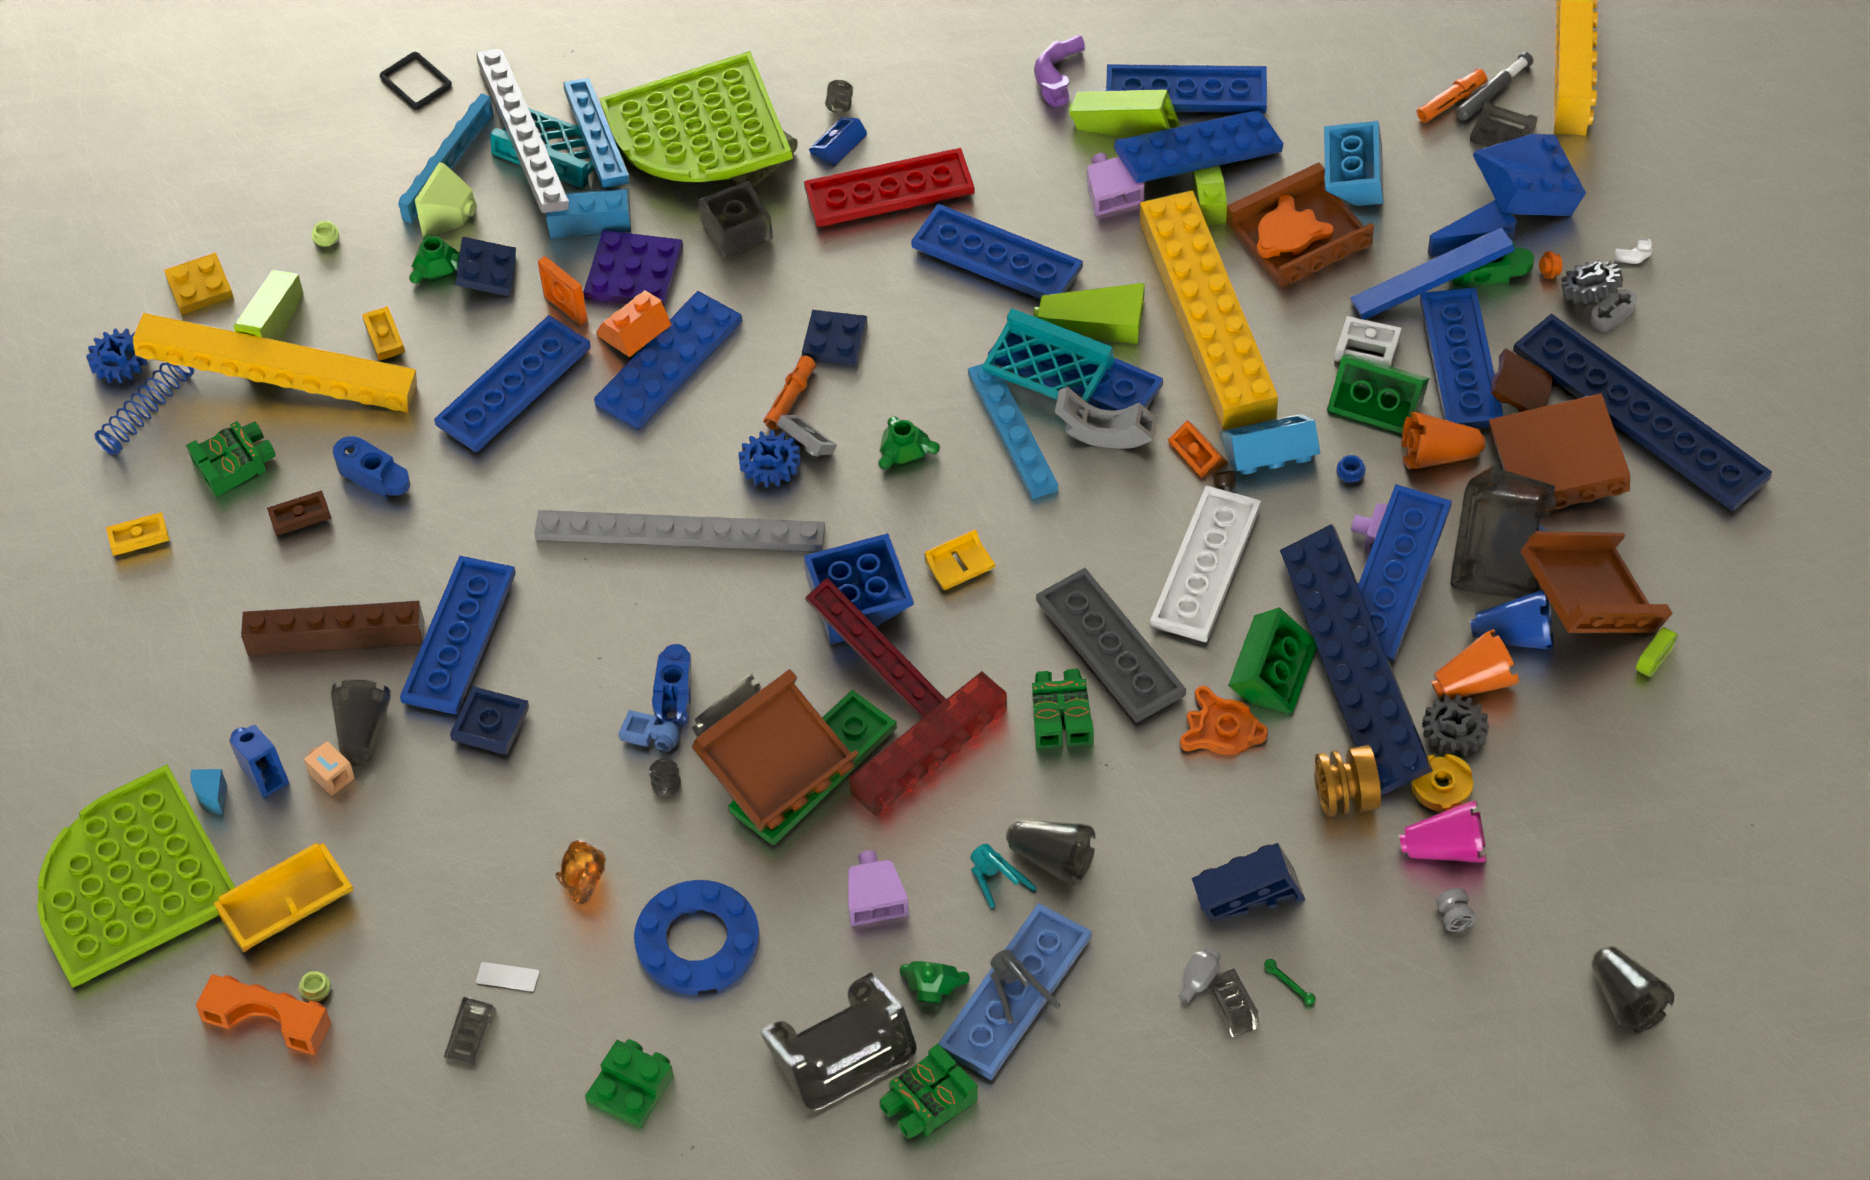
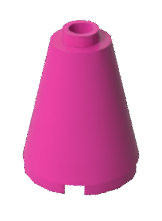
M1477 801L1467 802L1405 827V834H1400L1402 853L1408 852L1409 858L1474 863L1487 862V854L1480 855V851H1483V847L1486 846L1480 812L1473 813V808L1478 806Z

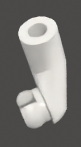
M1638 239L1637 247L1632 250L1616 248L1614 262L1641 263L1652 254L1653 249L1651 246L1653 243L1651 239Z

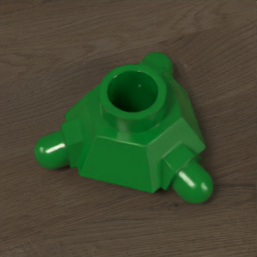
M426 234L415 254L411 266L413 267V272L409 276L410 282L418 284L426 277L434 280L451 275L454 270H457L459 252L441 238Z
M892 416L888 419V427L883 432L879 450L882 453V457L878 465L883 470L889 469L896 462L903 465L921 459L927 453H938L940 445L935 441H931L928 435L914 426L912 422L900 420L898 417Z
M912 961L910 964H903L899 969L900 975L908 981L910 989L917 991L916 1000L927 1003L941 1004L942 995H949L954 987L966 985L970 980L967 972H958L956 967L940 963Z

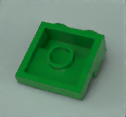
M617 1039L600 1064L602 1071L586 1093V1102L642 1128L674 1078L672 1065H670V1060L661 1053L655 1052L651 1056L643 1052L642 1046L634 1040L627 1039L624 1043Z

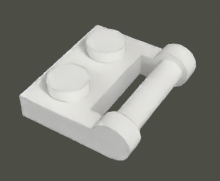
M1347 316L1335 351L1334 361L1341 362L1342 356L1351 354L1392 367L1402 328ZM1347 346L1382 353L1384 357L1348 350Z

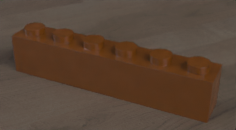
M420 601L244 611L242 615L241 637L248 656L422 645L425 620Z

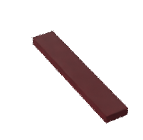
M828 578L805 597V600L928 726L951 706V703Z

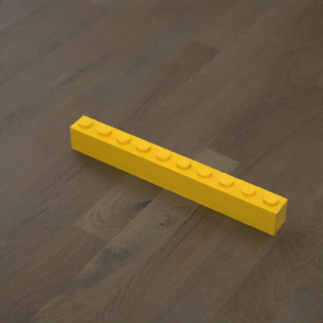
M147 313L142 314L133 336L135 356L147 360L164 361L172 365L188 366L200 371H212L229 377H241L254 382L278 385L282 388H293L311 394L317 393L332 396L336 399L356 401L364 405L385 407L393 411L408 412L417 387L416 369Z

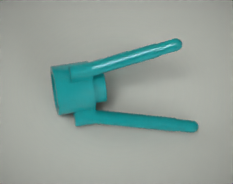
M982 844L972 852L970 859L975 866L971 871L977 877L991 908L995 907V902L983 876L984 874L992 876L1000 870L1014 884H1018L1020 881L1032 891H1036L1037 887L1010 865L1000 853H996L990 844Z

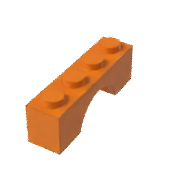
M211 974L195 1005L202 1021L227 1029H231L241 1020L251 1016L271 1017L281 1024V1032L287 1047L312 1055L317 1054L331 1026L327 1009L318 1002L309 1001L307 1003L300 1001L288 993L282 992L277 994L268 991L265 987L258 984L247 985L241 983L236 978L228 975L221 977Z

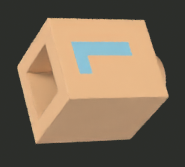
M328 741L320 747L314 748L304 758L309 776L331 797L355 779L350 762Z

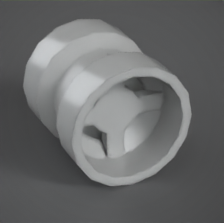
M1462 888L1449 889L1440 894L1436 899L1440 912L1444 913L1443 921L1448 931L1464 930L1476 921L1473 909L1467 905L1469 902L1467 893Z

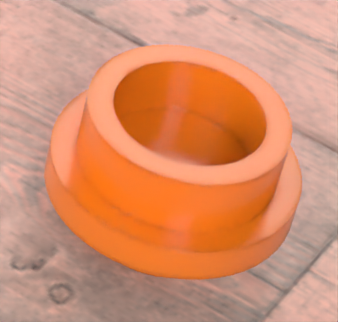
M1546 251L1539 260L1540 272L1543 273L1546 279H1553L1561 274L1563 263L1560 254Z

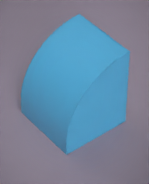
M191 769V784L200 806L211 814L223 816L227 783L222 769Z

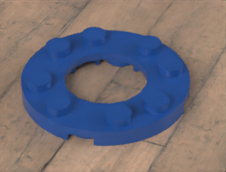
M710 880L685 881L659 892L641 911L634 931L636 953L645 973L654 982L668 990L690 995H697L698 991L717 988L718 991L737 981L753 963L760 942L758 920L747 899L732 887ZM698 910H705L706 912L716 914L724 921L727 928V939L723 947L715 955L704 960L689 961L678 957L670 950L666 942L667 931L671 923L676 918L678 919L681 914L695 913Z

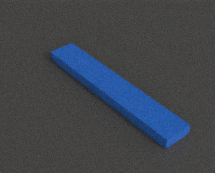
M1501 227L1350 297L1352 305L1361 319L1366 320L1515 251L1514 244Z

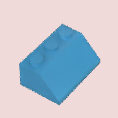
M1379 121L1324 126L1325 190L1355 206L1383 204L1382 139Z
M629 187L565 193L569 201L568 210L546 213L550 238L602 234V230L631 232Z
M1302 414L1219 431L1229 464L1232 469L1240 471V474L1257 472V467L1268 465L1269 469L1285 466V461L1294 459L1296 463L1308 462L1313 460V455L1321 454L1315 420Z

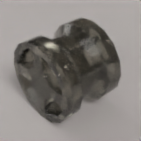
M844 80L831 81L827 86V97L825 99L827 109L834 113L849 111L852 105V85Z
M661 758L652 763L649 768L651 787L657 795L671 796L678 792L681 787L679 767L674 760Z

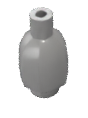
M1205 947L1203 951L1193 954L1183 972L1184 987L1178 995L1180 999L1189 1003L1195 993L1204 991L1211 984L1220 968L1218 961L1221 956L1218 952Z

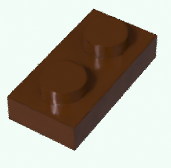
M322 490L267 507L276 536L331 519Z

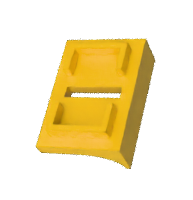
M976 529L924 552L925 563L944 591L995 568V563L981 543ZM953 554H957V556L967 569L966 571L963 572V570L953 557Z

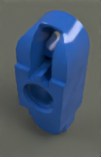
M347 436L335 443L333 456L337 469L343 477L385 498L387 497L386 494L390 496L401 495L410 488L407 469L396 464L393 457L356 436Z
M671 644L658 655L652 696L654 716L658 718V724L662 725L664 722H672L679 729L684 727L690 718L692 682L691 654L681 644ZM670 711L677 712L675 718H668L666 714Z

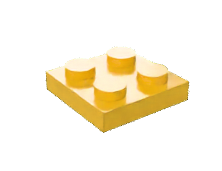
M216 252L164 269L181 315L234 297Z

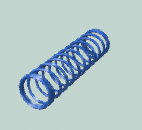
M168 362L161 363L159 370L152 373V378H147L145 385L138 387V393L131 395V401H125L123 403L124 408L117 409L116 416H111L109 423L103 424L102 430L95 432L94 435L97 443L108 453L114 455L120 453L123 449L122 444L111 434L104 431V427L110 426L118 438L124 442H130L129 436L122 429L113 425L111 420L117 418L126 431L136 435V428L126 419L119 417V411H125L128 418L135 425L144 427L143 420L134 412L126 409V404L132 403L135 410L142 417L151 420L152 417L149 411L141 404L133 401V397L139 395L146 407L154 412H158L159 409L156 403L149 397L141 394L140 389L146 388L155 401L160 404H166L165 398L157 390L148 386L147 382L153 380L156 387L164 395L172 397V390L162 381L155 379L154 375L159 372L167 384L174 389H180L178 381L170 374L162 371V366L167 365L171 373L183 382H186L187 377H191L194 374V368L188 367L189 373L178 365H172ZM171 367H173L178 373H180L181 375H183V377L185 378V380L182 379V378H180V377L172 370ZM164 374L170 377L177 384L178 387L171 384L166 379ZM157 382L162 384L166 389H168L170 394L162 390L161 387L157 384ZM150 390H152V391H154L156 394H158V395L162 398L163 402H161L160 400H158V399L151 393ZM143 397L150 401L155 406L156 410L150 407L145 402ZM136 405L142 408L148 414L149 417L141 413L140 410L136 407ZM129 413H131L132 415H134V416L142 423V425H140L139 423H137V422L129 415ZM122 421H124L125 423H127V424L134 430V432L130 431V430L122 423ZM114 428H116V429L119 430L123 435H125V437L127 438V440L124 439V438H122V437L115 431ZM99 434L104 436L105 439L109 442V444L116 448V450L107 446L102 441Z

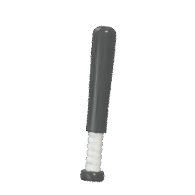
M1528 52L1520 53L1516 62L1506 70H1502L1456 108L1455 114L1457 118L1466 121L1502 88L1511 82L1512 77L1524 67H1530L1533 64V57Z

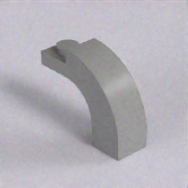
M1069 387L1059 390L1055 413L1067 422L1065 432L1075 439L1089 445L1114 449L1138 447L1154 440L1157 417L1140 403L1122 410H1102L1088 404Z

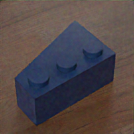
M1278 842L1273 845H1264L1256 852L1244 857H1235L1227 864L1217 868L1206 869L1200 875L1191 878L1201 908L1210 922L1249 913V907L1265 903L1267 908L1276 907L1278 900L1295 897L1296 902L1305 900L1295 869Z

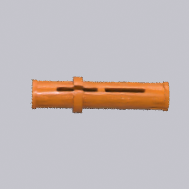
M1477 68L1465 78L1457 79L1449 89L1422 107H1419L1416 111L1418 118L1423 123H1428L1459 100L1469 98L1471 92L1488 82L1486 73L1482 69Z
M801 356L795 369L785 378V385L763 419L768 428L772 430L780 429L777 423L781 415L789 413L800 392L806 389L808 378L817 365L811 357Z

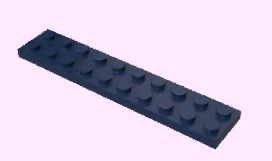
M1552 313L1514 344L1513 352L1547 371L1553 377L1554 382L1576 398L1602 393L1613 425L1733 512L1771 479V470Z
M1330 524L1281 549L1280 553L1356 747L1369 745L1372 749L1378 769L1381 796L1432 772L1433 769L1336 528Z

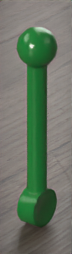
M1267 959L1264 962L1266 972L1275 973L1303 997L1305 1004H1314L1316 1000L1315 995L1311 992L1307 993L1277 968L1275 960Z

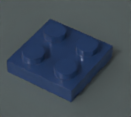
M462 237L455 285L509 296L516 248Z
M812 309L802 348V356L811 357L814 361L857 366L867 327V316Z
M473 686L450 732L451 740L507 755L528 712V700Z

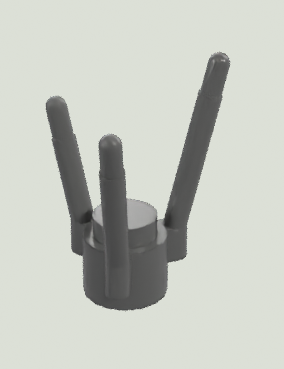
M1003 950L991 959L990 964L994 972L991 973L990 977L996 985L1001 1005L1009 1024L1013 1023V1017L1002 981L1013 983L1019 980L1025 987L1030 982L1056 1009L1060 1008V1003L1025 968L1021 960H1017L1011 950Z

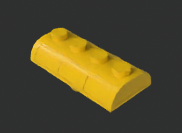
M315 843L219 896V901L215 902L214 905L240 950L245 952L354 890L325 844L319 845Z

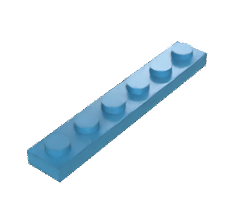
M590 78L565 81V95L602 188L629 184L628 172Z
M481 93L475 102L469 105L468 111L463 118L456 122L453 131L442 141L435 155L429 158L427 165L420 174L416 175L413 184L407 192L401 195L398 206L403 221L412 224L418 216L415 199L438 163H444L452 170L494 115L490 96Z
M983 364L968 368V376L1031 499L1033 500L1058 491V482L1005 380L983 371Z

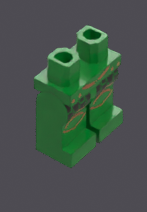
M236 421L230 424L231 428L222 429L214 437L200 444L196 440L186 444L193 464L216 498L249 480L256 473L260 475L265 472L264 463L276 456L269 440L254 446L253 443L264 438L256 421L244 427H241L239 422Z
M1078 668L1063 671L1064 680L1052 681V673L1049 671L1036 672L1035 683H1032L1036 749L1063 747L1061 717L1064 719L1067 747L1094 744V728L1090 713L1086 679H1082ZM1075 733H1086L1082 737H1075L1071 735ZM1056 735L1053 739L1046 740L1041 737Z
M937 1043L928 1050V1056L889 1082L890 1091L879 1100V1107L890 1118L900 1110L906 1114L905 1117L898 1121V1127L908 1139L921 1132L927 1137L934 1132L935 1128L942 1126L978 1101V1085L960 1066L956 1067V1062Z

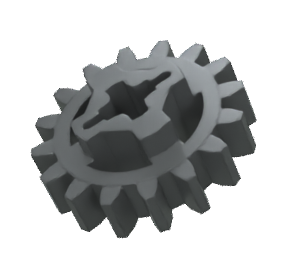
M1597 260L1592 264L1585 262V266L1576 265L1574 266V271H1567V276L1561 278L1563 295L1566 296V300L1573 299L1574 303L1582 301L1584 304H1587L1592 300L1599 302V298L1608 299L1610 298V293H1617V288L1623 286L1621 269L1618 268L1616 263L1611 265L1610 261L1602 263L1600 260Z
M1460 694L1456 695L1455 700H1451L1448 695H1444L1443 703L1435 699L1433 700V708H1426L1422 727L1424 728L1423 736L1424 738H1430V747L1439 745L1440 754L1445 750H1450L1451 755H1455L1456 751H1460L1463 756H1467L1469 748L1476 752L1478 751V745L1485 743L1489 730V724L1487 723L1488 714L1481 713V704L1472 706V698L1470 697L1464 702L1461 701Z

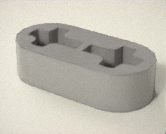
M1619 289L1617 293L1609 295L1610 298H1605L1595 305L1590 318L1591 326L1598 331H1609L1631 316L1635 311L1637 301L1636 295L1632 291Z

